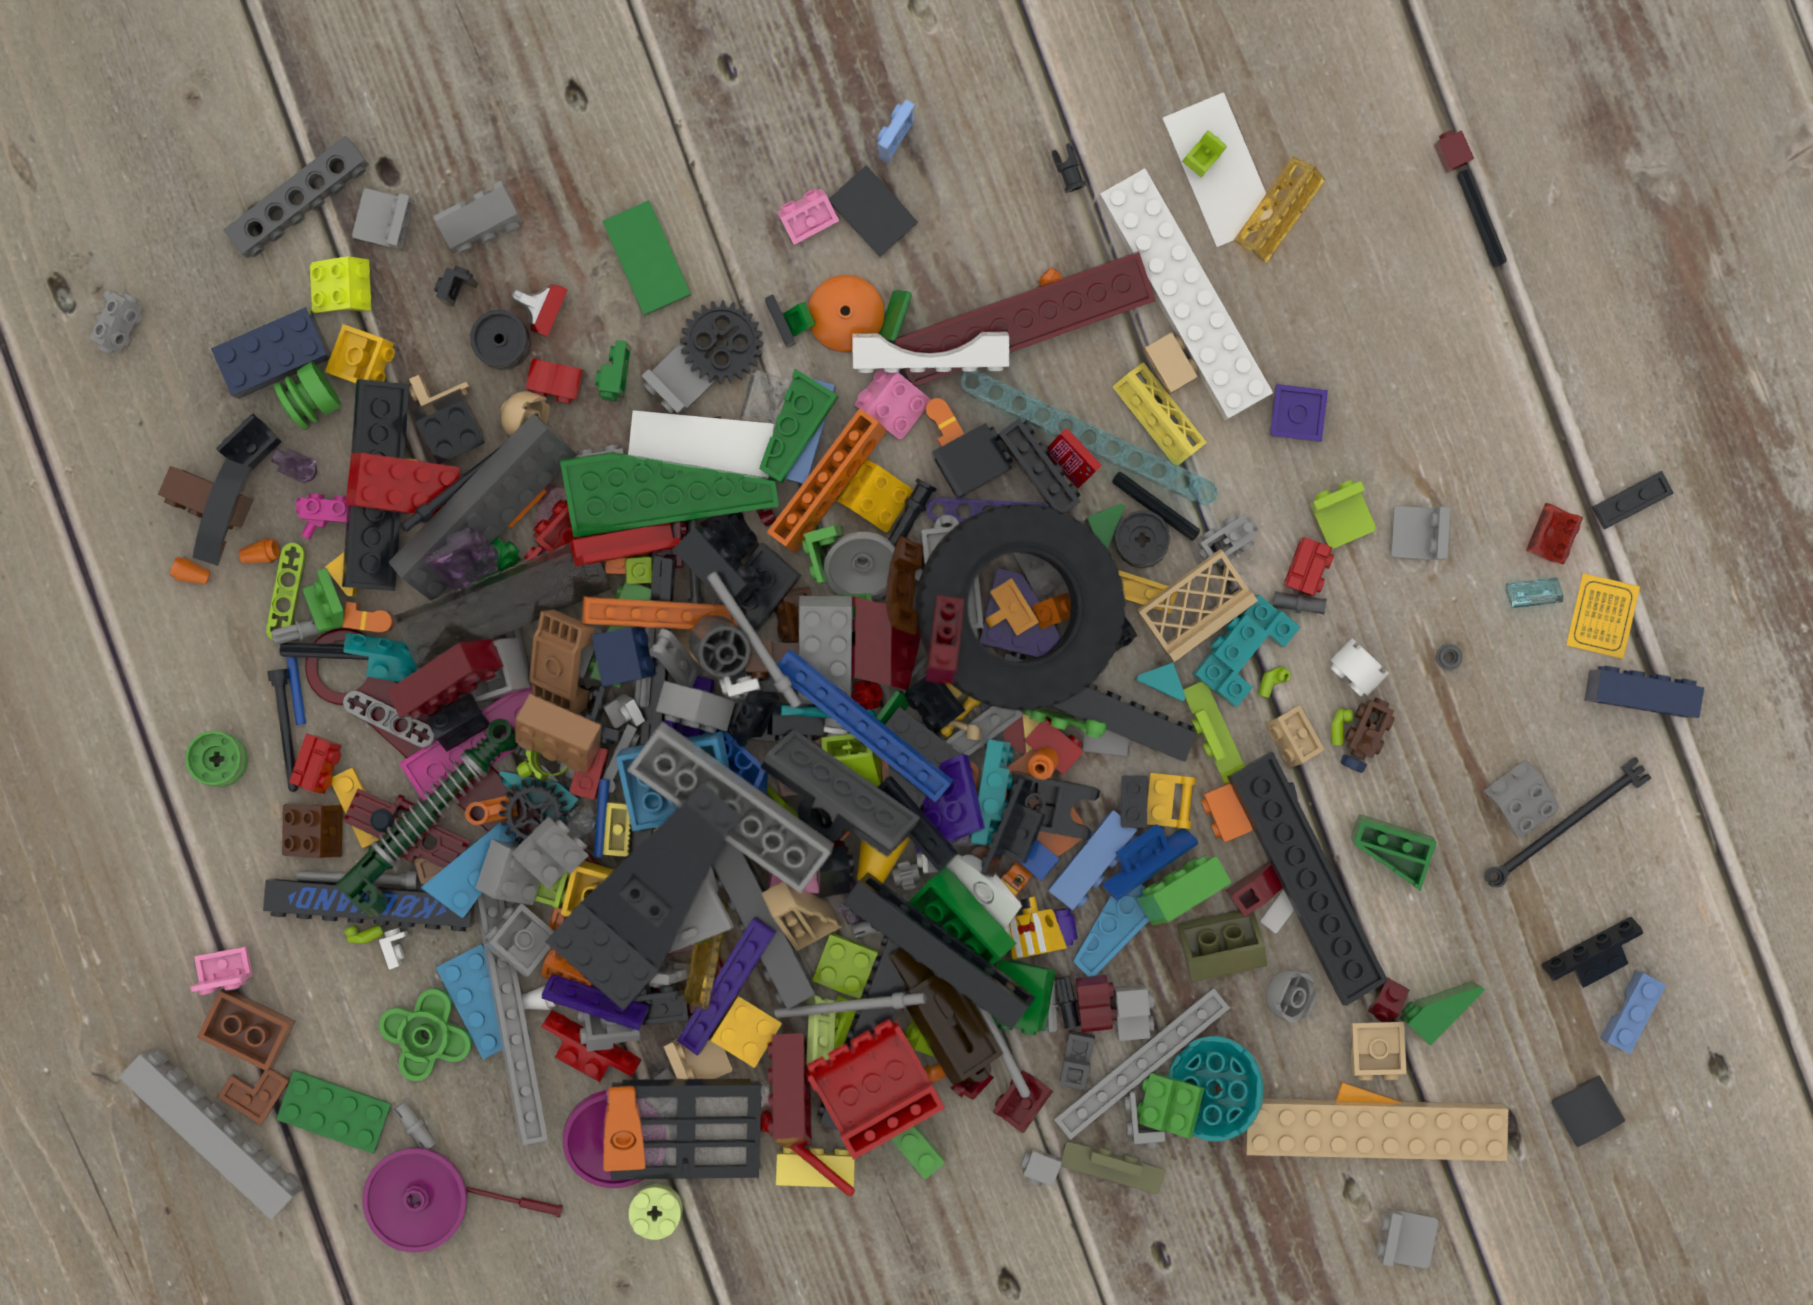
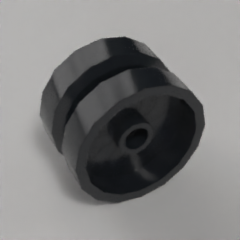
M492 310L481 315L473 324L470 342L475 355L489 367L498 370H510L521 365L528 357L531 348V335L526 325L513 313L504 310ZM498 337H504V341L501 344L496 342Z

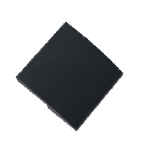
M1600 1075L1577 1085L1574 1090L1552 1099L1551 1102L1577 1147L1596 1139L1625 1122V1118Z

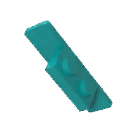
M347 633L343 652L369 657L366 677L400 682L419 670L421 665L425 666L449 649Z

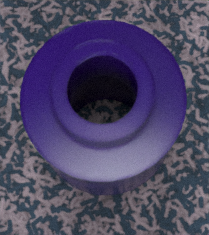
M1070 908L1053 910L1066 946L1074 945L1073 940L1078 939L1075 915L1071 913Z

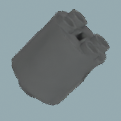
M718 615L703 616L690 632V651L703 668L712 675L718 677L733 676L740 672L747 664L750 656L749 641L743 632L726 617Z

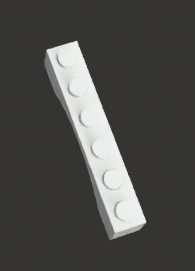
M981 332L974 339L958 348L937 353L913 352L900 348L887 341L878 333L852 334L853 369H858L860 373L874 372L875 368H884V372L894 373L899 372L900 368H910L911 372H925V368H936L938 372H949L951 367H962V371L970 372L977 371V367H988V371H1002L1003 367H1009L1008 332Z

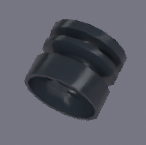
M1144 510L1132 512L1124 517L1117 527L1115 536L1117 553L1122 560L1132 567L1142 569L1153 567L1162 561L1168 551L1170 540L1169 529L1164 520L1154 512ZM1140 535H1145V539L1150 540V542L1145 543V547H1140V544L1135 542V540L1139 539Z

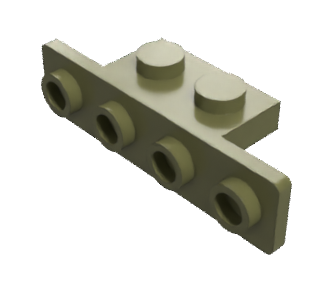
M1066 1141L1061 1157L1062 1167L1159 1194L1165 1175L1163 1168L1139 1162V1158L1129 1154H1124L1123 1157L1115 1155L1113 1150L1099 1146L1098 1149Z

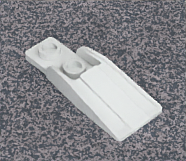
M958 854L947 868L1005 930L1020 910L1021 903L996 874L994 877L981 874L982 861L973 855L962 857Z

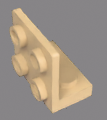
M677 1039L667 1042L663 1046L677 1079H716L733 1070L725 1049L713 1043L710 1039L698 1056L679 1043Z

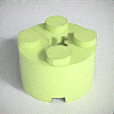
M665 1183L647 1184L636 1193L629 1207V1221L634 1232L651 1240H658L669 1236L677 1228L682 1217V1200L677 1192ZM653 1206H657L658 1211H662L658 1216H655L654 1212H650Z

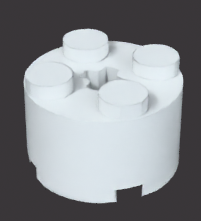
M1351 638L1331 659L1333 664L1330 667L1340 678L1346 675L1352 681L1349 684L1350 687L1359 696H1362L1364 693L1368 696L1390 673L1386 669L1381 673L1379 670L1382 666L1363 647L1358 645L1355 648L1353 645L1356 641Z

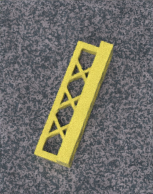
M1144 362L1112 386L1175 467L1207 443ZM1137 373H1141L1146 380V384L1141 382L1136 375ZM1154 394L1160 397L1162 404L1156 401ZM1170 415L1175 416V418L1178 420V424H1175L1171 420ZM1186 435H1189L1196 443L1194 447L1186 439Z

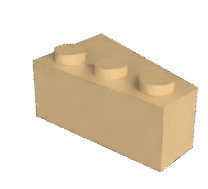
M784 881L780 884L772 885L767 891L762 893L772 917L796 951L842 927L831 903L805 890L799 893Z

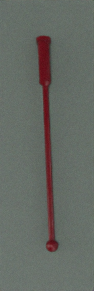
M466 1187L469 1193L516 1203L522 1208L556 1215L559 1218L563 1209L561 1204L555 1205L525 1197L518 1199Z

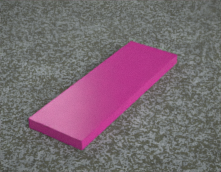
M530 683V688L504 696L483 709L482 711L491 723L499 718L505 719L516 729L515 719L529 694L532 695V684ZM487 728L447 752L436 739L432 747L421 749L399 763L422 800L425 801L427 799L424 795V790L431 794L434 792L431 783L438 786L441 785L438 776L447 779L449 776L446 773V769H450L453 772L456 770L453 761L460 765L463 763L460 754H463L466 749L473 747L476 749V744H481V739L487 738L485 736ZM507 731L502 733L500 739L506 735ZM514 749L504 753L500 752L501 756L499 758L496 756V761L490 762L491 766L511 754Z

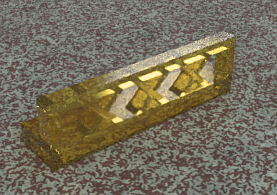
M1293 156L1234 239L1235 242L1251 250L1259 260L1267 263L1325 181L1319 170L1315 166ZM1296 166L1304 169L1298 177L1291 179V173ZM1287 188L1288 192L1285 197L1276 200V194L1279 190ZM1272 209L1273 214L1270 218L1261 221L1264 211ZM1258 230V235L1252 243L1245 240L1251 231Z
M720 900L724 909L727 912L729 906L728 903ZM724 932L694 943L684 1001L700 1009H708Z

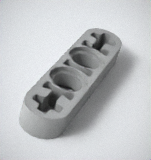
M351 691L344 697L343 706L353 716L419 748L427 749L435 744L436 737L429 725L411 717H404L403 719H406L408 722V727L404 732H397L394 726L395 722L402 718H399L396 709L358 691ZM360 697L359 701L368 707L365 711L359 707H355L352 710L351 700H357ZM376 708H383L385 710V717L381 721H374L372 718V712ZM413 729L421 733H425L428 730L427 734L430 736V739L428 741L423 740L420 743L421 739L412 733Z

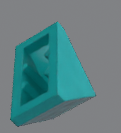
M1173 663L1141 673L1135 678L1136 681L1184 702L1186 696Z

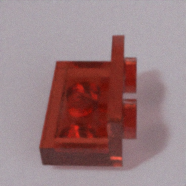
M1545 503L1526 551L1548 562L1565 564L1566 559L1570 555V549L1575 537L1580 530L1583 517L1568 513L1553 504Z

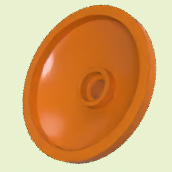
M840 275L826 280L814 291L808 304V309L816 324L810 328L812 333L825 347L838 352H853L852 334H879L884 322V305L877 290L866 280L852 275ZM848 307L851 310L850 314L847 316L842 315L841 309Z

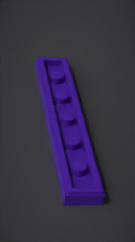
M755 917L752 919L677 1039L679 1043L697 1056L706 1046L777 933L759 918Z

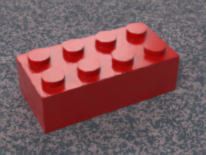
M351 453L345 505L414 514V510L421 504H427L459 479L460 467L366 453ZM445 502V503H444L443 505H441L438 509H436V510L432 513L433 516H434L447 502Z

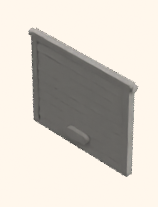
M708 875L669 953L734 927ZM633 891L630 895L631 898H639L640 892ZM652 908L650 911L652 916H657L660 913L658 908Z

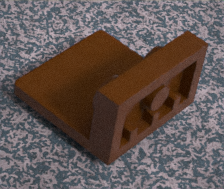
M284 804L282 855L315 858L342 857V805Z

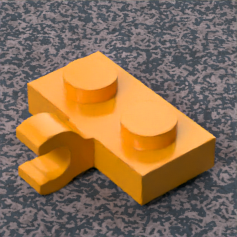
M1012 578L990 591V594L1000 608L999 611L985 619L990 628L1006 619L1016 636L1039 623Z

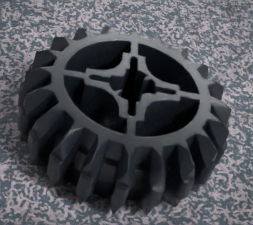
M532 778L531 786L524 779L521 781L523 789H520L517 784L512 785L515 794L507 791L505 796L510 801L502 800L500 802L501 806L507 807V810L499 811V816H507V819L501 821L500 825H510L511 828L507 829L505 834L509 835L514 831L516 833L512 839L514 843L520 837L524 841L530 835V833L523 831L521 827L528 823L539 826L545 820V810L554 805L556 812L554 822L556 823L558 820H561L566 826L569 823L567 820L561 819L562 816L570 815L569 810H562L561 808L568 805V800L559 802L558 798L564 795L563 791L555 795L553 791L556 789V784H552L549 789L545 788L547 785L546 779L542 780L541 786H537V778ZM525 793H542L548 799L541 803H535ZM519 798L524 808V815L515 822L513 809ZM545 805L540 810L541 813L538 814L541 816L540 819L532 817L524 821L529 816L528 813L531 812L528 810L529 807L537 809Z

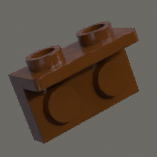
M810 586L791 590L774 611L778 621L777 633L782 643L799 641L800 596H812Z

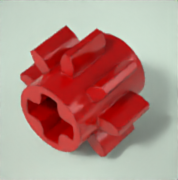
M863 680L853 684L855 688L851 692L853 700L866 710L880 707L878 701L882 699L883 693L877 683Z

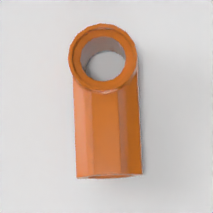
M502 796L471 803L465 811L466 819L473 825L507 819V816H499V811L507 810V807L501 806L500 802L502 800L509 802L510 799ZM515 803L513 809L514 817L519 816L517 803ZM475 806H480L485 811V816L480 821L472 818L471 811Z

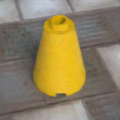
M907 837L888 858L861 839L857 880H860L868 872L884 883L911 839Z

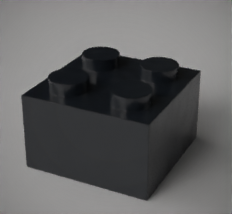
M461 389L413 410L415 422L437 464L485 443L483 431Z

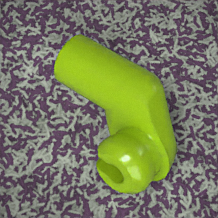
M1281 666L1266 671L1262 677L1257 695L1270 698L1274 685L1282 682L1286 683L1290 680V671Z
M1340 708L1331 723V743L1333 745L1344 744V722L1350 723L1353 721V710L1350 708Z
M355 925L344 930V934L347 937L346 940L352 944H366L384 935L380 925H374L362 932H359Z

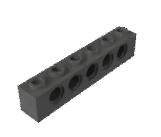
M345 135L223 231L246 258L250 256L256 257L264 250V245L270 241L274 242L280 239L285 234L284 230L302 222L305 218L304 215L308 211L320 208L325 203L324 199L333 193L335 195L342 191L346 186L345 183L352 177L356 179L364 174L366 171L365 167L369 163ZM338 162H344L343 171L334 173V165ZM317 178L324 179V184L320 189L313 188V182ZM298 193H302L304 196L302 203L293 205V197ZM277 209H282V218L278 221H273V212ZM256 225H262V233L254 237L252 229Z

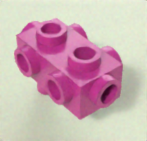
M309 493L308 498H297L296 513L299 514L300 519L308 521L301 535L311 539L317 526L326 527L327 522L346 523L348 507L345 505L346 496H334V500H325L322 494Z

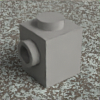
M1031 1148L1030 1153L1025 1152L1020 1167L1024 1168L1023 1175L1027 1177L1026 1181L1037 1186H1041V1183L1053 1187L1062 1161L1061 1158Z

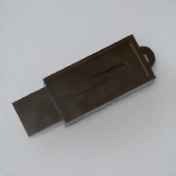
M903 948L890 954V960L908 988L903 991L905 995L925 993L926 995L925 1004L907 1005L906 1009L950 1083L962 1082L965 1079L975 1083L986 1080L991 1073L990 1063L1003 1055L971 999L957 992L953 985L937 977L930 968L923 963L917 962ZM982 1069V1071L978 1075H976V1072Z

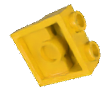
M342 324L325 372L355 384L357 379L385 382L386 375L384 369L387 362H391L394 358V343Z

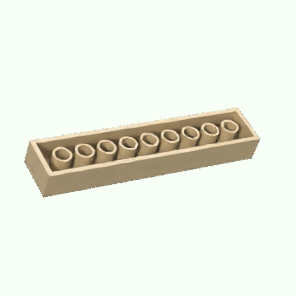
M1263 1098L1262 1107L1256 1120L1244 1132L1243 1150L1246 1155L1507 1161L1508 1108L1503 1104L1389 1103Z

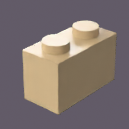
M1172 332L1143 350L1169 395L1198 377L1196 375L1198 368L1192 358L1187 359L1183 352L1185 346L1179 336L1174 337Z

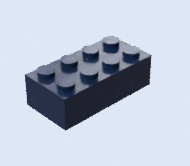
M307 307L211 348L231 396L237 399L279 382L287 376L297 374L298 369L311 361L318 365L329 360L331 356L315 316Z
M1598 666L1597 670H1589L1584 701L1683 718H1700L1705 687L1696 686L1697 681L1674 679V682H1671L1670 676L1658 674L1649 675L1647 678L1645 677L1646 672L1623 670V673H1619L1620 668L1612 666Z

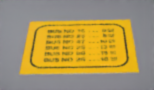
M1583 573L1566 646L1624 659L1640 586Z

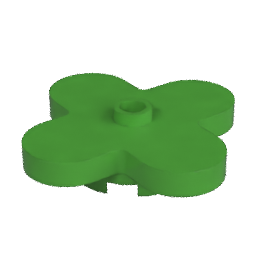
M430 988L424 991L418 997L414 1011L403 1007H393L387 1010L379 1020L381 1035L387 1041L400 1045L402 1051L399 1058V1069L402 1075L411 1081H421L427 1078L433 1072L437 1058L449 1062H458L464 1059L472 1049L473 1041L470 1033L465 1028L449 1022L453 1002L450 995L441 988ZM424 1030H426L429 1033V1038L424 1036Z

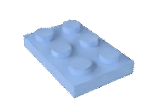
M907 99L903 105L897 104L891 114V124L889 127L884 126L877 137L879 159L887 164L915 121V104Z

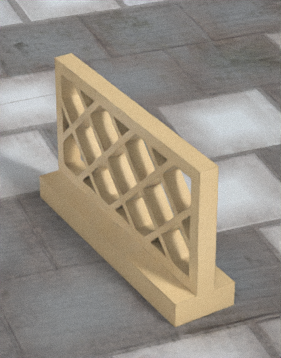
M1220 549L1137 611L1157 638L1167 656L1175 662L1258 600L1248 589L1223 550ZM1221 558L1225 564L1223 575L1211 574L1212 564ZM1194 577H1204L1202 590L1190 589L1191 580ZM1210 578L1222 579L1219 593L1207 591ZM1227 580L1236 581L1240 586V589L1233 594L1224 593ZM1175 591L1184 592L1181 606L1169 604L1170 596ZM1189 593L1201 594L1198 608L1186 606ZM1206 595L1218 597L1216 606L1211 610L1203 609ZM1153 607H1163L1160 621L1151 620L1146 613ZM1168 608L1180 610L1177 623L1165 622ZM1185 611L1197 612L1196 621L1191 625L1183 624ZM1164 626L1176 627L1175 636L1166 642L1162 637Z

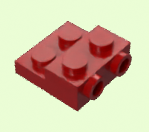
M567 499L564 502L559 500L552 507L551 512L553 514L547 521L542 519L535 525L533 530L536 533L533 537L567 569L574 573L579 567H575L570 541L604 535L606 533L573 537Z

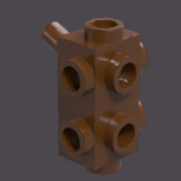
M1375 697L1374 701L1367 700L1366 704L1361 703L1355 714V717L1359 718L1355 728L1350 726L1345 736V741H1348L1346 747L1352 749L1351 755L1365 760L1366 756L1373 758L1375 754L1379 755L1384 745V741L1381 740L1385 730L1389 731L1395 719L1392 716L1394 710L1388 708V702ZM1372 712L1378 715V719L1375 722L1369 719Z

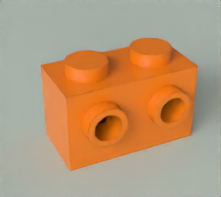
M1230 782L1202 793L1204 799L1200 802L1205 814H1211L1214 823L1210 826L1216 839L1221 838L1223 842H1227L1253 831Z

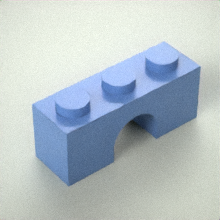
M1635 970L1624 992L1626 1000L1621 1011L1615 1017L1611 1016L1600 1039L1631 1054L1666 985L1645 973Z

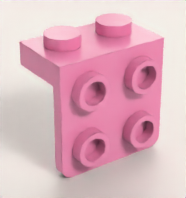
M880 368L875 372L873 380L868 387L859 393L854 406L862 409L879 421L893 436L903 439L925 411L930 398L899 372H884V368Z
M243 946L194 956L199 982L190 986L191 992L198 991L199 995H204L221 989V986H224L225 990H230L246 984V980L253 976L248 947Z

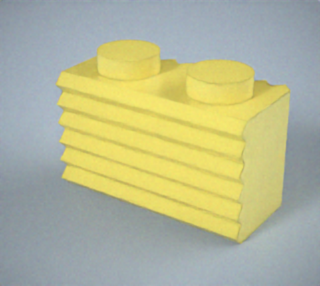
M607 803L603 855L628 856L630 854L632 826L626 803Z

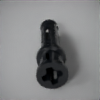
M918 478L915 480L917 484L910 497H906V506L888 538L895 547L901 536L905 538L908 536L920 512L923 513L926 510L925 505L932 492L937 490Z

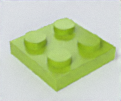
M832 932L829 935L812 981L860 999L879 950Z

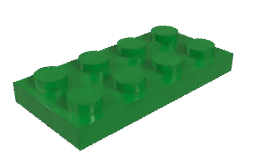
M294 1070L276 1120L374 1154L392 1103Z

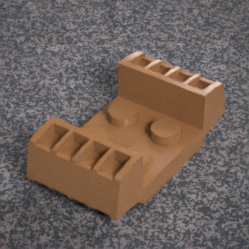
M554 609L541 612L538 629L533 638L529 682L532 684L533 696L577 715L586 708L589 691L577 686L581 649L593 644L591 635H595V627L583 624L581 621Z

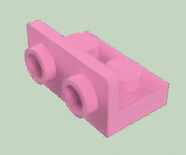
M812 189L803 195L804 198L796 202L789 201L781 206V210L777 211V215L794 245L839 222L826 193L822 189Z

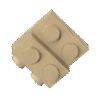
M1404 1022L1351 1023V1075L1358 1076V1080H1374L1373 1075H1384V1080L1399 1079V1074H1406Z

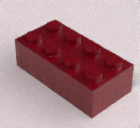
M492 639L461 642L387 691L399 718L411 717L416 719L425 714L431 717L441 711V707L444 705H450L458 701L461 694L476 690L478 688L477 684L481 681L485 682L496 677L495 672L503 668L504 665Z
M803 1033L772 1034V1042H768V1057L772 1058V1068H768V1082L773 1087V1094L768 1096L769 1110H773V1120H769V1135L773 1136V1140L780 1147L812 1146L811 1083L805 1073L809 1070L806 1066L807 1038Z

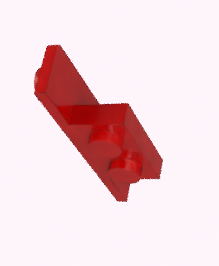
M551 1010L541 1028L563 1039L555 1056L556 1059L598 1082L602 1080L609 1065L632 1077L641 1062V1058L614 1043L613 1049L587 1051L586 1044H581L580 1029H583L584 1026L577 1024L554 1010Z

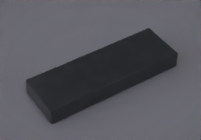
M1660 471L1592 506V509L1604 530L1674 493L1665 475Z

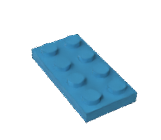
M482 943L436 967L482 1059H485L502 1050V1043L484 945Z

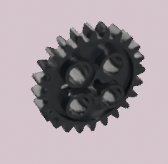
M722 300L720 307H716L714 301H711V309L708 310L704 305H701V314L696 311L692 312L695 320L686 319V324L690 328H682L681 333L687 337L680 338V343L687 346L681 349V354H689L684 362L685 364L693 362L691 372L699 369L700 379L707 374L709 375V383L716 377L718 378L719 385H722L723 378H727L728 382L732 384L733 376L735 375L740 381L743 379L742 371L749 375L751 374L749 365L757 367L758 362L754 357H761L762 352L756 348L763 347L764 345L763 341L757 339L763 335V332L755 331L759 326V322H750L753 317L752 313L746 316L743 315L744 306L737 311L735 310V302H732L730 307L727 308L724 300ZM723 319L730 326L726 330H719L715 323ZM735 327L739 328L737 332L727 339L726 347L720 345L709 358L704 357L705 354L717 346L718 338L722 341ZM704 336L709 338L711 343L707 347H700L696 342L697 339ZM737 338H743L747 342V346L743 349H738L733 345V341ZM718 355H724L729 362L725 366H719L714 362V359Z

